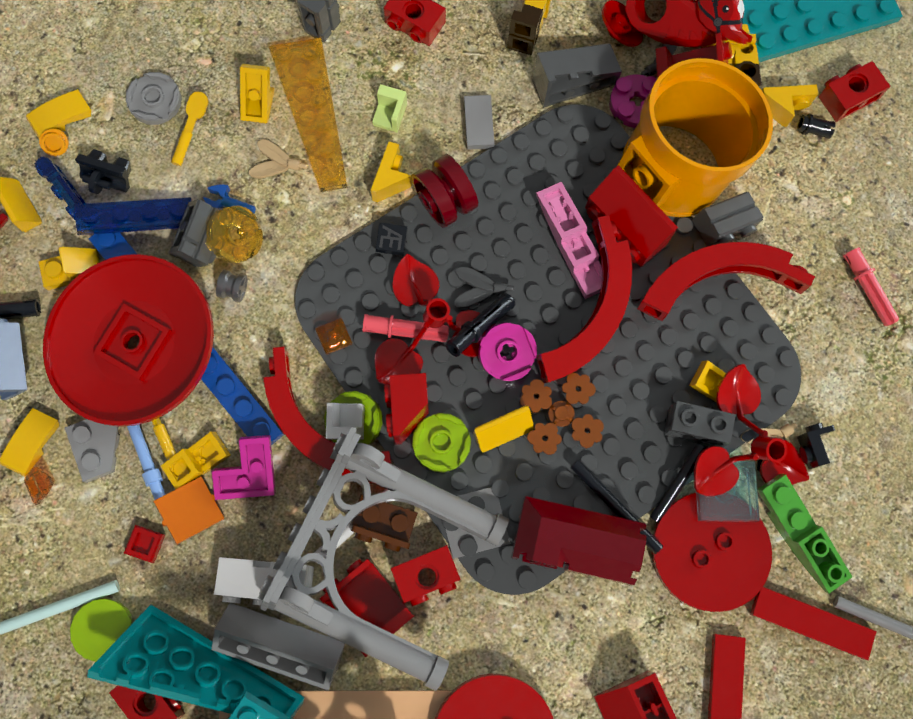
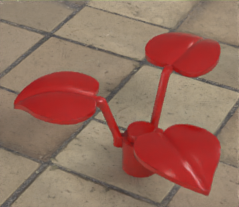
M406 254L399 262L394 273L392 289L396 299L402 305L412 306L419 302L420 306L426 307L423 313L425 323L409 347L403 340L395 338L384 341L378 347L374 358L376 380L384 385L390 384L389 375L420 373L423 366V358L413 350L429 327L439 328L447 322L449 328L455 331L453 335L455 336L466 321H472L480 314L473 310L462 311L457 315L456 325H454L452 322L453 317L449 315L450 307L448 303L440 298L433 299L439 290V279L436 273L410 254ZM472 343L461 354L468 357H478L479 344Z
M739 364L730 369L724 375L717 388L716 400L718 408L723 412L737 414L738 420L759 434V436L751 443V454L730 458L727 450L722 447L711 446L704 449L697 457L694 467V488L696 492L705 496H716L726 493L735 486L739 479V471L733 463L744 460H763L760 465V474L765 483L779 474H786L792 485L809 480L806 466L801 460L800 454L790 442L780 438L769 437L766 430H761L744 417L743 414H751L759 406L761 401L760 387L756 379L747 370L745 364Z

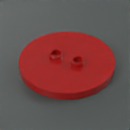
M696 492L674 502L655 527L653 536L663 545V548L657 554L652 552L656 573L668 592L683 604L694 609L709 612L733 610L752 600L766 583L772 564L770 537L758 514L742 500L726 493L716 496H705Z
M496 673L479 675L457 686L443 701L435 719H553V716L544 699L530 685L513 676Z

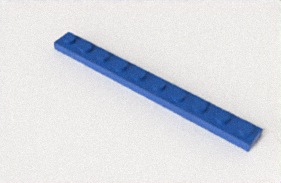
M112 222L88 238L105 260L121 255L137 254ZM212 348L209 363L201 380L247 437L270 435L271 445L284 436L283 432L217 351Z

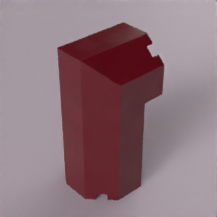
M525 496L522 502L511 558L518 559L521 554L523 555V562L557 569V567L563 568V564H565L564 571L632 586L637 581V579L631 578L633 571L640 572L642 567L646 535L640 534V531L646 530V524Z

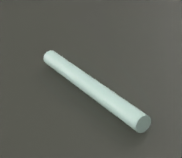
M117 580L1 621L0 635L84 605L93 600L120 591L119 583Z

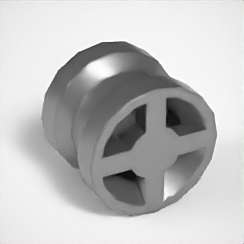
M223 270L217 281L216 296L219 298L231 297L233 301L241 302L247 289V275L239 274L236 276L232 275L228 270Z

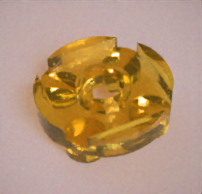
M242 206L218 209L210 218L207 226L206 246L225 262L239 263L253 258L259 252L263 242L262 229L258 228L256 222L258 220L257 217L249 209ZM237 228V234L240 235V239L233 241L230 231Z

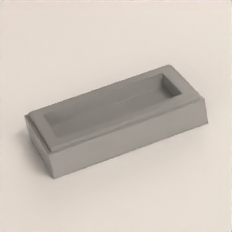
M491 95L464 96L467 150L490 149L494 147Z

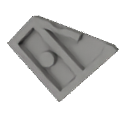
M86 419L65 427L83 482L88 483L115 472L117 460L115 451L119 446L120 435H118L119 426L104 425Z

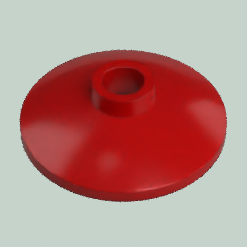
M615 0L607 1L602 7V18L609 35L625 46H638L643 40V33L630 24L625 11L626 6Z

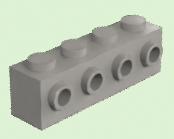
M229 603L215 627L211 650L329 691L340 664L345 643L304 627H299L246 607Z

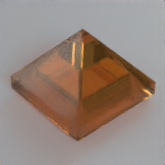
M342 318L315 328L326 355L353 344Z
M39 467L32 468L24 479L33 504H40L55 482L53 478Z

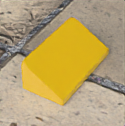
M0 177V202L12 223L25 233L40 225L42 220L20 182L14 178Z
M525 405L475 427L473 435L480 451L487 452L534 430L530 408Z

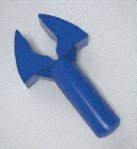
M214 185L207 188L210 193L219 195L222 200L212 201L209 198L203 197L206 203L219 210L229 208L248 216H253L256 212L255 206L229 197L230 188L228 185Z

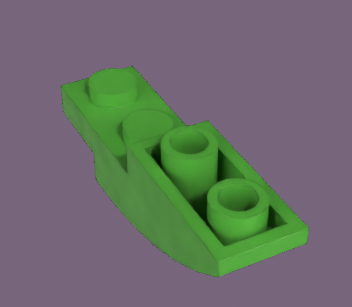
M779 474L757 489L770 510L767 514L798 560L826 593H831L852 578L851 573L824 528L815 524L786 474Z

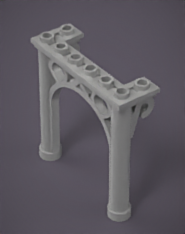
M351 426L347 435L340 434L333 448L330 458L335 461L331 469L324 468L316 485L321 486L319 493L316 497L310 495L302 511L307 514L303 524L301 525L296 522L288 540L293 542L288 553L283 551L280 553L273 569L277 570L275 577L268 575L259 592L258 598L263 600L260 609L266 611L268 608L285 614L423 681L424 686L436 691L445 677L449 660L359 618L342 601L335 585L333 571L338 541L345 528L359 513L373 505L388 501L405 502L416 506L495 546L502 539L508 526L509 518L499 513L494 515L384 461L385 456L378 449L364 443H358L361 435L357 434V429ZM345 469L353 472L342 476ZM368 480L390 491L371 496ZM350 481L360 484L363 490V500L354 505L344 503L340 496L344 484ZM331 496H333V502L340 511L348 512L345 516L339 513L332 520L324 521L320 519ZM335 529L330 540V534L328 531ZM313 532L318 534L322 541L321 552H326L325 558L318 553H308L301 557ZM310 561L318 562L322 566L325 578L315 587H306L299 579L303 566ZM290 577H292L295 589L286 586ZM326 588L335 609L311 598L310 595H315Z

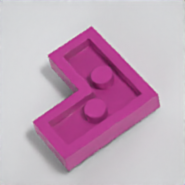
M271 436L240 437L241 466L214 468L212 470L215 500L275 495L276 487Z

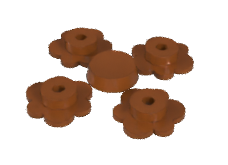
M571 373L567 376V383L562 385V391L566 393L565 398L567 402L557 401L552 404V399L549 397L552 393L551 388L548 386L544 387V383L539 379H534L530 385L522 387L523 395L520 398V404L522 406H529L533 413L539 412L540 409L549 408L548 415L552 422L546 425L537 423L534 430L528 433L527 440L530 444L534 445L533 450L536 453L543 451L547 455L554 454L557 450V445L562 441L561 436L557 434V426L564 427L570 423L574 430L572 433L573 440L579 441L583 448H590L594 442L598 443L602 440L603 422L599 419L593 420L590 414L584 415L583 419H574V409L570 405L578 402L586 404L589 401V397L595 394L596 388L594 384L590 383L588 375L583 374L580 376L577 373ZM542 437H546L547 441H543Z

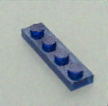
M191 197L74 204L77 235L179 228L188 202H191Z

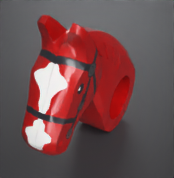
M627 0L625 11L630 24L641 33L661 43L682 47L707 46L716 43V33H721L725 41L730 40L741 44L751 43L753 39L751 35L742 29L744 16L743 0H666L667 8L664 16L659 21H654L647 15L644 4L645 0Z

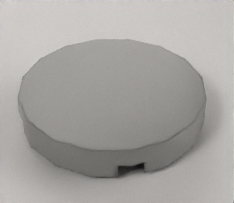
M148 72L143 74L144 77L133 80L126 91V103L131 114L138 121L147 125H159L168 122L177 114L181 107L182 96L177 84L170 76L160 72Z

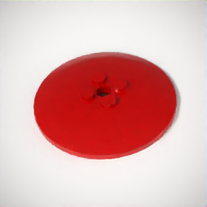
M141 254L121 255L101 261L78 275L64 289L50 312L43 338V360L50 384L62 402L71 410L88 420L100 424L125 427L144 424L158 419L176 408L191 394L207 368L214 339L211 310L198 284L186 272L171 262ZM138 335L140 339L138 346L134 349H129L128 342L130 338Z

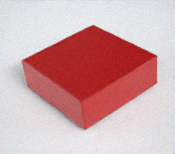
M135 525L124 554L155 563L165 534Z

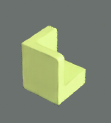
M380 84L377 92L378 106L372 121L373 126L398 133L407 107L406 91Z

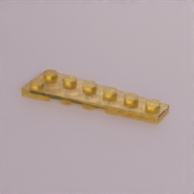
M315 38L269 46L320 191L326 192L348 188L322 39Z

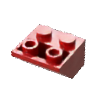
M426 373L389 375L390 384L384 385L385 403L387 408L392 410V414H386L387 433L389 437H394L396 445H401L429 414Z
M649 670L593 696L603 719H677L656 673Z

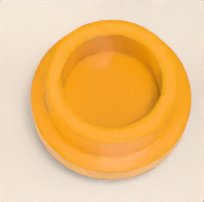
M49 128L41 134L39 144L48 155L60 156L67 151L69 140L63 131Z

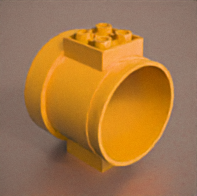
M706 58L688 59L678 62L666 69L654 83L643 103L640 121L627 141L618 165L667 216L688 217L696 215L703 208L711 206L732 181L743 176L766 150L773 131V117L769 103L759 86L748 75L730 64ZM659 127H676L697 136L709 147L717 161L718 167L699 164L680 154L664 138Z

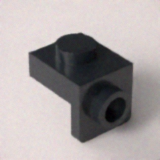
M817 423L805 427L806 433L797 437L800 444L799 454L801 460L807 464L809 470L829 464L830 461L821 436L836 431L834 425L824 427L822 423Z

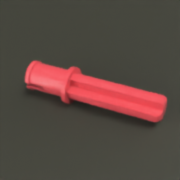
M855 248L843 255L855 275L854 281H859L883 325L890 326L896 323L899 317L873 274L875 268L871 269L861 252V248Z
M365 314L362 330L365 333L388 335V338H391L392 335L415 338L425 322L394 319V315L388 318ZM447 325L439 328L429 327L421 339L447 342L449 327Z

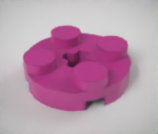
M639 74L619 78L609 98V107L615 118L617 116L623 121L622 124L627 127L636 128L640 121L643 103L657 79L653 76L647 77ZM634 96L641 98L640 106H636L635 102L630 101V99Z
M507 322L496 324L485 332L478 343V358L483 369L494 378L505 381L518 380L528 374L537 355V345L534 337L528 330L517 324ZM505 344L508 347H514L515 350L511 353L512 358L508 360L506 356L500 355V351L503 350L502 346Z

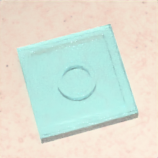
M737 461L733 463L739 471V479L735 486L726 493L716 496H705L696 492L698 521H760L755 461Z

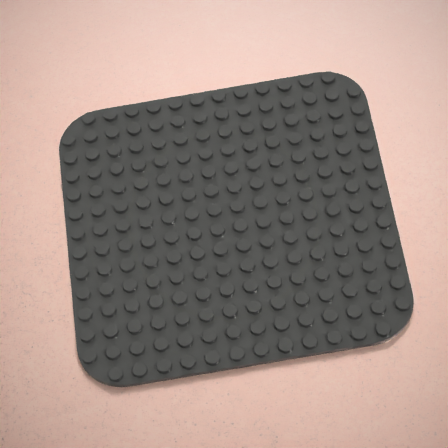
M571 104L552 109L461 166L469 178L479 202L478 207L468 214L463 215L457 211V221L442 228L430 216L418 195H415L315 259L302 274L295 294V308L300 325L344 391L362 392L371 396L378 403L382 412V427L377 440L385 451L390 452L394 465L455 496L491 487L492 493L499 498L503 516L509 518L506 529L510 544L476 553L478 549L476 541L472 538H465L460 543V551L465 556L458 557V559L475 581L487 589L502 594L520 595L536 591L565 572V564H563V568L557 567V569L523 562V555L521 554L518 559L511 558L522 502L525 496L618 517L570 468L578 460L637 519L657 506L697 444L664 435L669 407L676 401L720 411L717 402L689 386L702 361H710L725 373L739 364H745L747 370L756 379L760 387L761 401L753 413L746 414L744 417L759 428L768 427L791 408L798 396L801 385V366L794 347L737 273L713 276L694 284L676 299L669 314L663 321L637 309L649 288L668 267L684 256L707 247L701 237V232H698L693 223L692 216H668L678 228L666 247L644 266L640 267L637 263L632 262V285L629 301L616 332L606 346L590 362L573 372L580 376L583 374L588 375L590 383L594 384L596 388L595 394L589 397V401L586 404H580L579 402L570 404L574 409V419H583L584 415L590 414L593 420H601L604 424V429L601 432L602 440L600 442H594L590 448H583L579 441L573 440L572 433L574 430L570 423L564 427L557 426V434L561 436L562 441L557 445V450L552 455H547L543 451L536 453L533 450L534 445L530 444L527 440L528 433L487 452H481L473 435L475 427L523 407L520 404V398L523 395L522 387L530 385L534 379L542 381L537 359L534 358L531 370L524 377L514 381L496 379L487 373L481 366L478 357H468L463 354L455 357L446 349V342L421 339L413 350L423 358V366L420 373H426L429 414L424 419L437 413L451 414L459 418L465 424L470 434V452L464 463L456 469L447 472H436L424 467L416 458L412 445L415 430L401 445H396L394 437L388 436L386 414H392V410L387 408L385 403L384 384L376 380L375 353L378 347L388 339H401L409 347L415 338L393 335L391 338H388V335L365 333L362 329L365 314L388 318L394 315V319L424 322L423 313L426 307L420 306L419 302L412 306L402 305L393 293L392 282L394 273L399 262L406 254H410L436 273L439 279V290L433 299L440 298L448 303L450 307L449 315L453 317L452 322L454 325H456V317L460 312L473 310L481 313L501 295L493 294L488 299L469 308H456L454 302L457 297L475 288L459 279L455 271L458 267H469L487 276L493 282L506 283V285L513 286L514 290L506 291V293L513 297L515 306L495 324L507 322L520 325L528 330L535 339L537 355L552 351L571 340L591 317L600 293L587 299L582 295L556 243L536 196V192L559 182L563 183L587 226L586 233L599 254L598 261L602 266L599 248L591 224L593 220L588 216L585 206L589 196L612 170L617 167L622 158L624 147L630 137L612 116L600 109L587 105ZM379 223L408 227L404 256L376 252ZM450 328L448 340H450L455 333V331L451 330ZM505 344L502 346L503 350L500 351V355L506 356L508 360L512 358L511 353L515 350L514 347H508ZM567 376L544 383V387L548 386L552 390L549 396L552 399V404L557 401L567 402L565 398L566 393L562 391V385L567 383ZM549 408L540 409L537 413H533L530 410L534 427L537 423H543L544 425L552 423L548 415ZM737 414L735 416L731 443L723 447L729 454L745 443L741 440L740 436L743 432L750 429L738 420ZM542 437V440L547 441V438ZM694 471L685 485L694 480ZM474 496L468 501L482 509L485 508V502L481 497ZM427 512L449 545L446 530L455 531L458 527Z

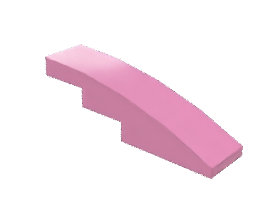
M559 182L536 192L537 199L551 232L582 295L587 299L600 293L602 266L598 261L599 254L586 233L587 226L563 183Z

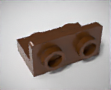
M360 494L358 502L363 500V494ZM382 502L359 513L351 521L349 529L355 532L354 538L371 543L374 538L383 541V547L400 552L401 547L405 549L410 547L409 539L418 512L388 502Z

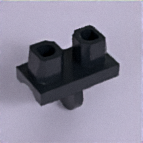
M95 149L87 156L78 154L75 161L80 166V178L82 182L88 183L89 192L99 194L103 188L107 190L112 188L126 193L130 188L128 177L131 172V166L127 159L119 157L111 164L108 163L107 157L103 152Z

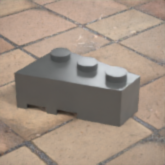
M602 44L537 53L532 81L544 108L615 86L622 70L611 44Z

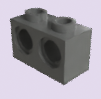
M676 401L669 407L664 435L723 448L731 443L736 414Z

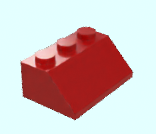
M619 165L612 170L589 196L585 206L588 216L593 221L598 217L609 215L611 222L613 221L617 227L618 238H616V241L628 240L631 261L637 263L640 267L644 266L666 247L678 228Z

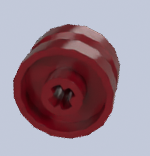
M447 153L432 162V170L423 167L411 175V181L419 199L430 216L442 228L457 221V211L465 215L478 207V198L469 178L457 161Z

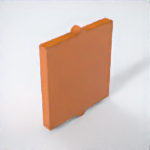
M202 477L153 501L163 519L162 525L167 526L176 545L225 519L215 502L214 494L211 495Z

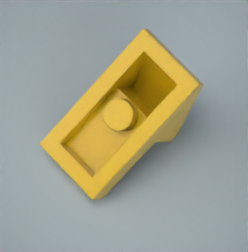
M242 64L240 66V120L267 124L274 95V87H270V67Z
M817 84L765 87L762 89L769 103L773 119L784 127H787L794 118V110H803L809 107L818 96Z
M390 141L387 144L371 188L372 201L378 203L412 186L411 175L399 172L403 161V156L400 155L399 144Z
M59 247L60 256L38 261L43 287L49 291L68 286L78 275L100 262L98 250Z

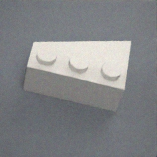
M219 557L214 595H222V602L241 603L242 597L252 598V605H261L263 600L258 598L259 592L268 575L275 577L277 570L273 569L276 562ZM304 565L299 574L301 583L306 587H312L313 566ZM290 577L286 586L295 589L292 577Z

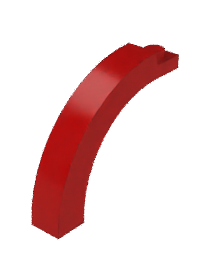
M609 215L598 217L591 223L602 263V285L596 307L584 327L571 340L552 351L536 356L543 383L563 378L590 362L610 341L625 314L632 285L631 252L628 240L616 241V238H618L617 227L613 221L611 222Z
M752 242L720 243L694 251L668 267L649 288L637 309L663 321L669 314L676 299L684 291L704 279L721 274L744 273L764 277L799 294H802L812 285L815 276L808 273L804 267L789 264L793 254L780 248Z
M285 347L273 348V357H269L270 373L275 374V376L263 377L265 393L274 418L286 437L307 459L322 469L330 470L335 461L330 458L335 443L316 432L303 418L292 392L289 353ZM380 451L385 456L384 461L391 464L390 452ZM345 469L342 476L353 472Z

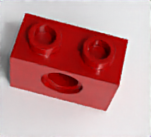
M388 0L384 6L385 23L395 31L400 30L409 35L413 41L424 43L430 47L446 23V8L432 0Z
M871 61L863 66L861 64L853 66L842 77L836 75L824 84L825 89L819 95V99L835 122H838L879 100L891 86L875 63Z
M447 545L391 568L403 603L410 601L412 607L429 600L427 594L435 590H439L440 595L456 589L455 582L461 580ZM425 568L433 570L436 574V580L430 586H423L418 580L420 571Z
M119 685L109 692L128 719H180L185 714L181 709L183 706L182 701L154 695L156 705L153 710H150L144 704L146 692Z

